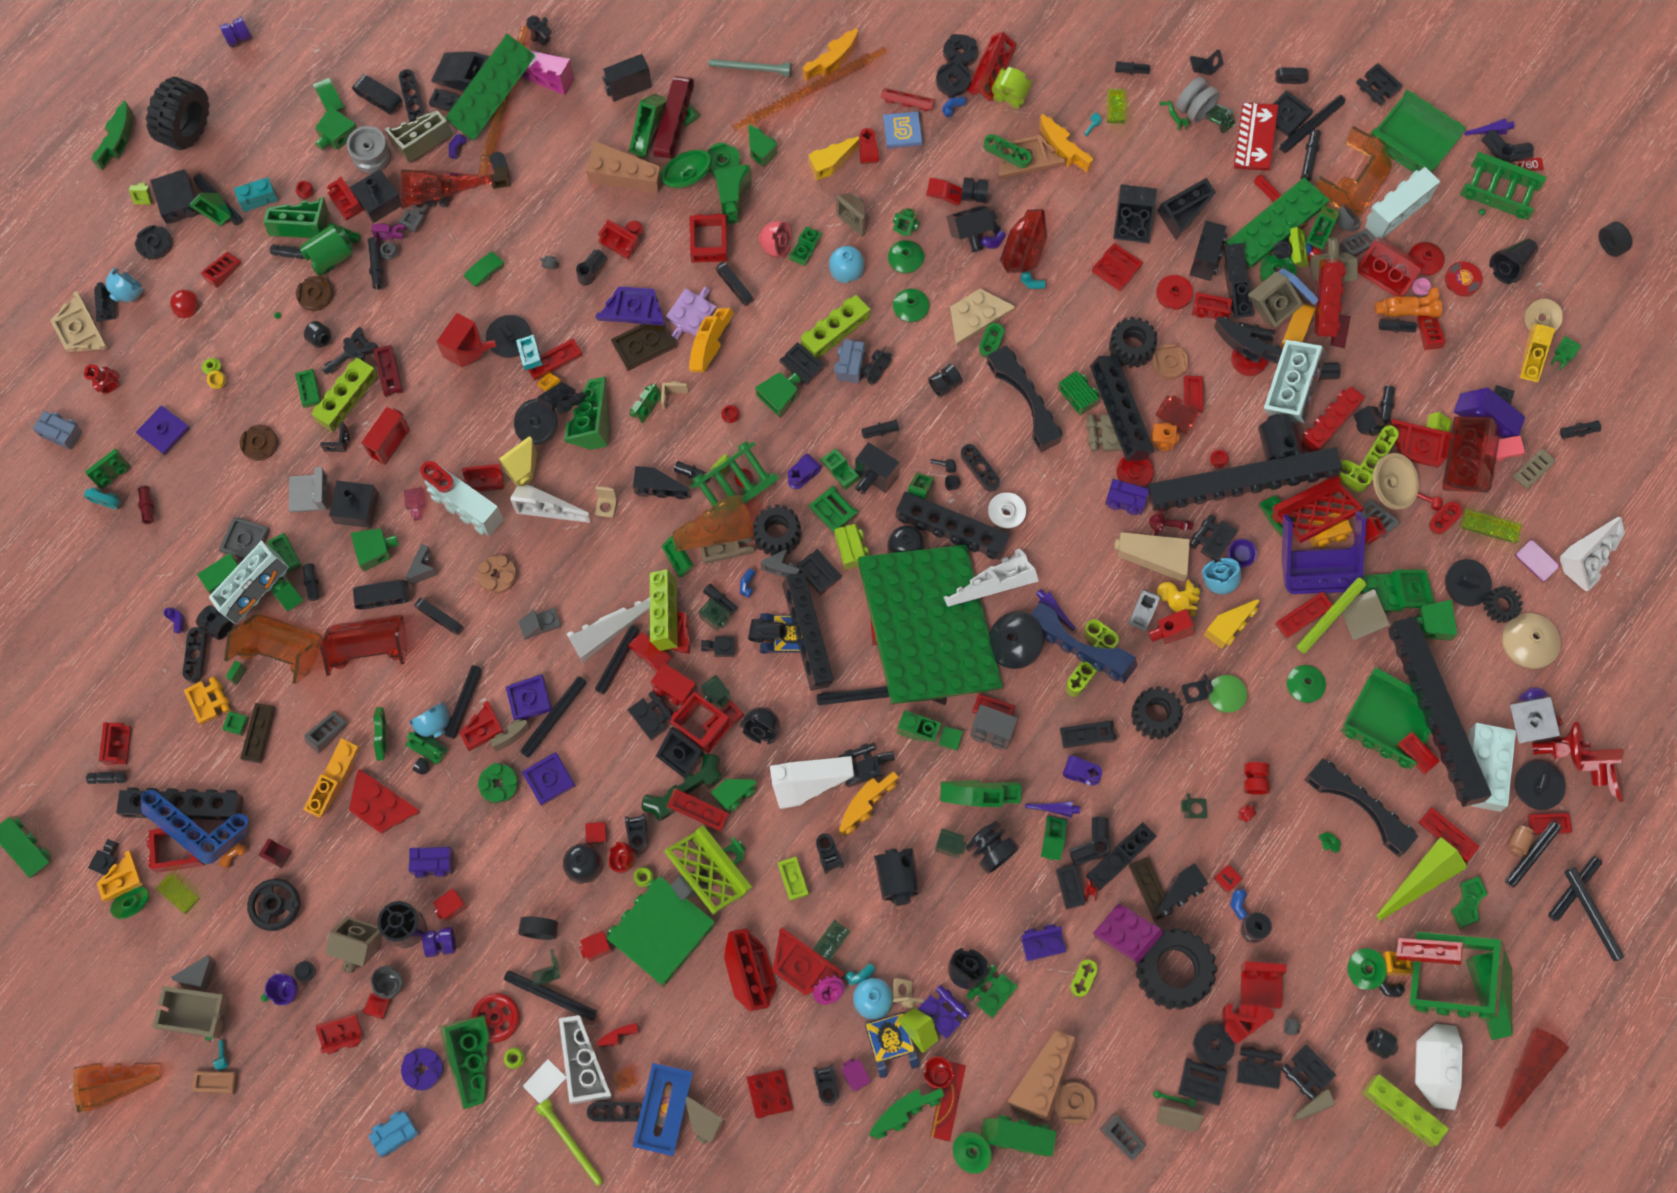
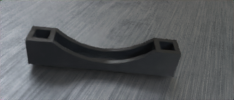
M1005 346L988 354L986 363L995 378L1013 386L1027 401L1033 418L1032 439L1040 452H1043L1061 442L1062 430L1059 425H1055L1052 413L1044 407L1042 397L1036 394L1033 382L1031 380L1028 381L1023 366H1019L1015 353L1012 350L1010 351L1008 346Z
M1322 758L1304 779L1319 793L1339 795L1359 805L1376 824L1383 845L1399 858L1405 854L1419 837L1411 826L1403 824L1395 813L1387 811L1379 800L1371 798L1363 787L1355 785L1352 779L1347 774L1339 772L1331 761Z

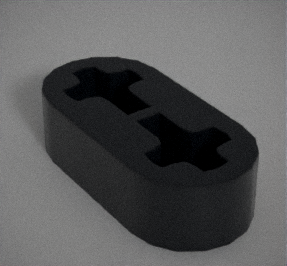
M1284 67L1275 71V81L1279 84H1304L1309 80V71L1306 68Z

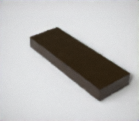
M255 703L240 757L242 761L261 764L276 709L274 706Z
M1148 857L1129 865V869L1153 920L1157 921L1164 918L1161 914L1157 917L1153 916L1164 892Z

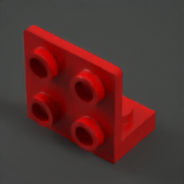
M1248 961L1241 964L1240 1005H1259L1266 1008L1281 1009L1282 975L1287 973V964Z

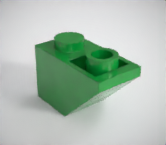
M750 124L748 126L750 157L765 167L778 154L777 142L773 138L767 137L760 128H755Z
M285 575L278 578L273 584L271 591L287 612L303 601Z
M904 710L897 727V734L916 741L935 742L941 723Z
M725 779L711 794L726 812L729 813L731 810L734 812L742 805L741 802L746 797L749 799L756 793L757 783L754 780Z

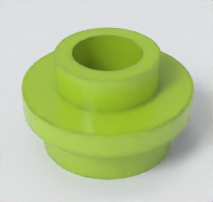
M209 358L203 362L202 370L208 375L212 371H220L221 364L217 359Z
M640 867L635 871L633 879L639 887H647L654 879V875L649 868ZM643 874L647 875V879L645 881L640 880V877Z
M511 1048L504 1055V1062L511 1069L521 1067L525 1061V1055L519 1048ZM513 1055L518 1056V1060L516 1062L511 1061V1057Z

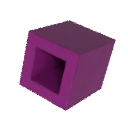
M852 1058L843 1063L844 1068L841 1069V1072L853 1093L871 1083V1079L860 1059L855 1061Z

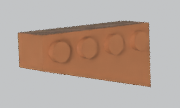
M593 142L586 170L589 183L659 193L661 184L660 166L599 142Z
M1058 1031L1053 1033L1007 1101L1011 1108L1046 1121L1050 1120L1077 1045L1075 1037Z

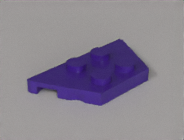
M619 286L613 296L607 300L606 306L601 313L598 312L596 314L597 321L665 326L654 289Z

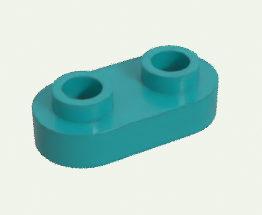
M94 487L86 489L83 494L85 499L114 510H118L121 504L118 500L119 497L115 494L108 493L106 495Z

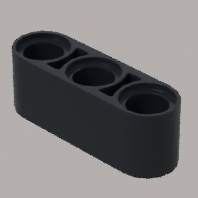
M362 74L352 86V90L358 96L389 115H392L403 102L398 94L366 74Z
M395 580L357 586L353 588L354 608L364 610L407 603L410 601L408 581Z

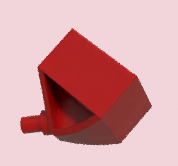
M457 312L436 341L443 358L460 367L469 365L480 358L487 349L496 347L495 340L482 341L476 323Z

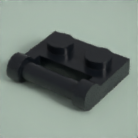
M1185 1058L1177 1094L1219 1106L1227 1069L1221 1067L1220 1069L1193 1062L1190 1058ZM1190 1070L1217 1077V1083L1189 1075Z

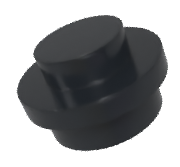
M1279 241L1273 246V254L1278 259H1285L1291 253V246L1285 241Z
M302 961L296 965L294 975L299 981L307 982L314 977L315 967L308 961Z

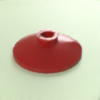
M1421 242L1414 245L1408 254L1425 265L1420 273L1422 275L1438 273L1445 262L1442 250L1437 245L1429 242Z

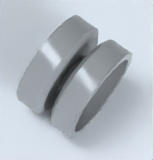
M1201 76L1189 83L1175 104V108L1181 113H1187V118L1193 123H1198L1205 118L1220 97V92L1213 86L1208 87L1209 83Z
M371 126L355 129L347 139V150L355 167L360 171L374 173L379 169L383 170L388 165L391 151L383 133L379 129Z

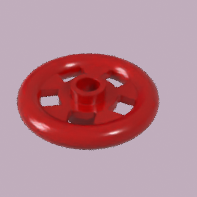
M500 993L489 994L481 998L473 1008L471 1018L479 1017L480 1013H486V1026L495 1028L494 1033L489 1034V1043H499L507 1040L518 1028L520 1021L519 1008L515 1001L507 995ZM497 1002L498 1007L489 1009L488 1003ZM508 1006L511 1011V1013L507 1016L502 1010V1008ZM494 1014H498L497 1021H492ZM507 1021L510 1026L505 1031L501 1030L500 1027Z

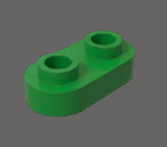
M991 323L984 332L979 344V353L984 358H987L988 354L997 351L1001 344L1004 328L1000 324ZM989 348L991 351L987 352L985 349Z

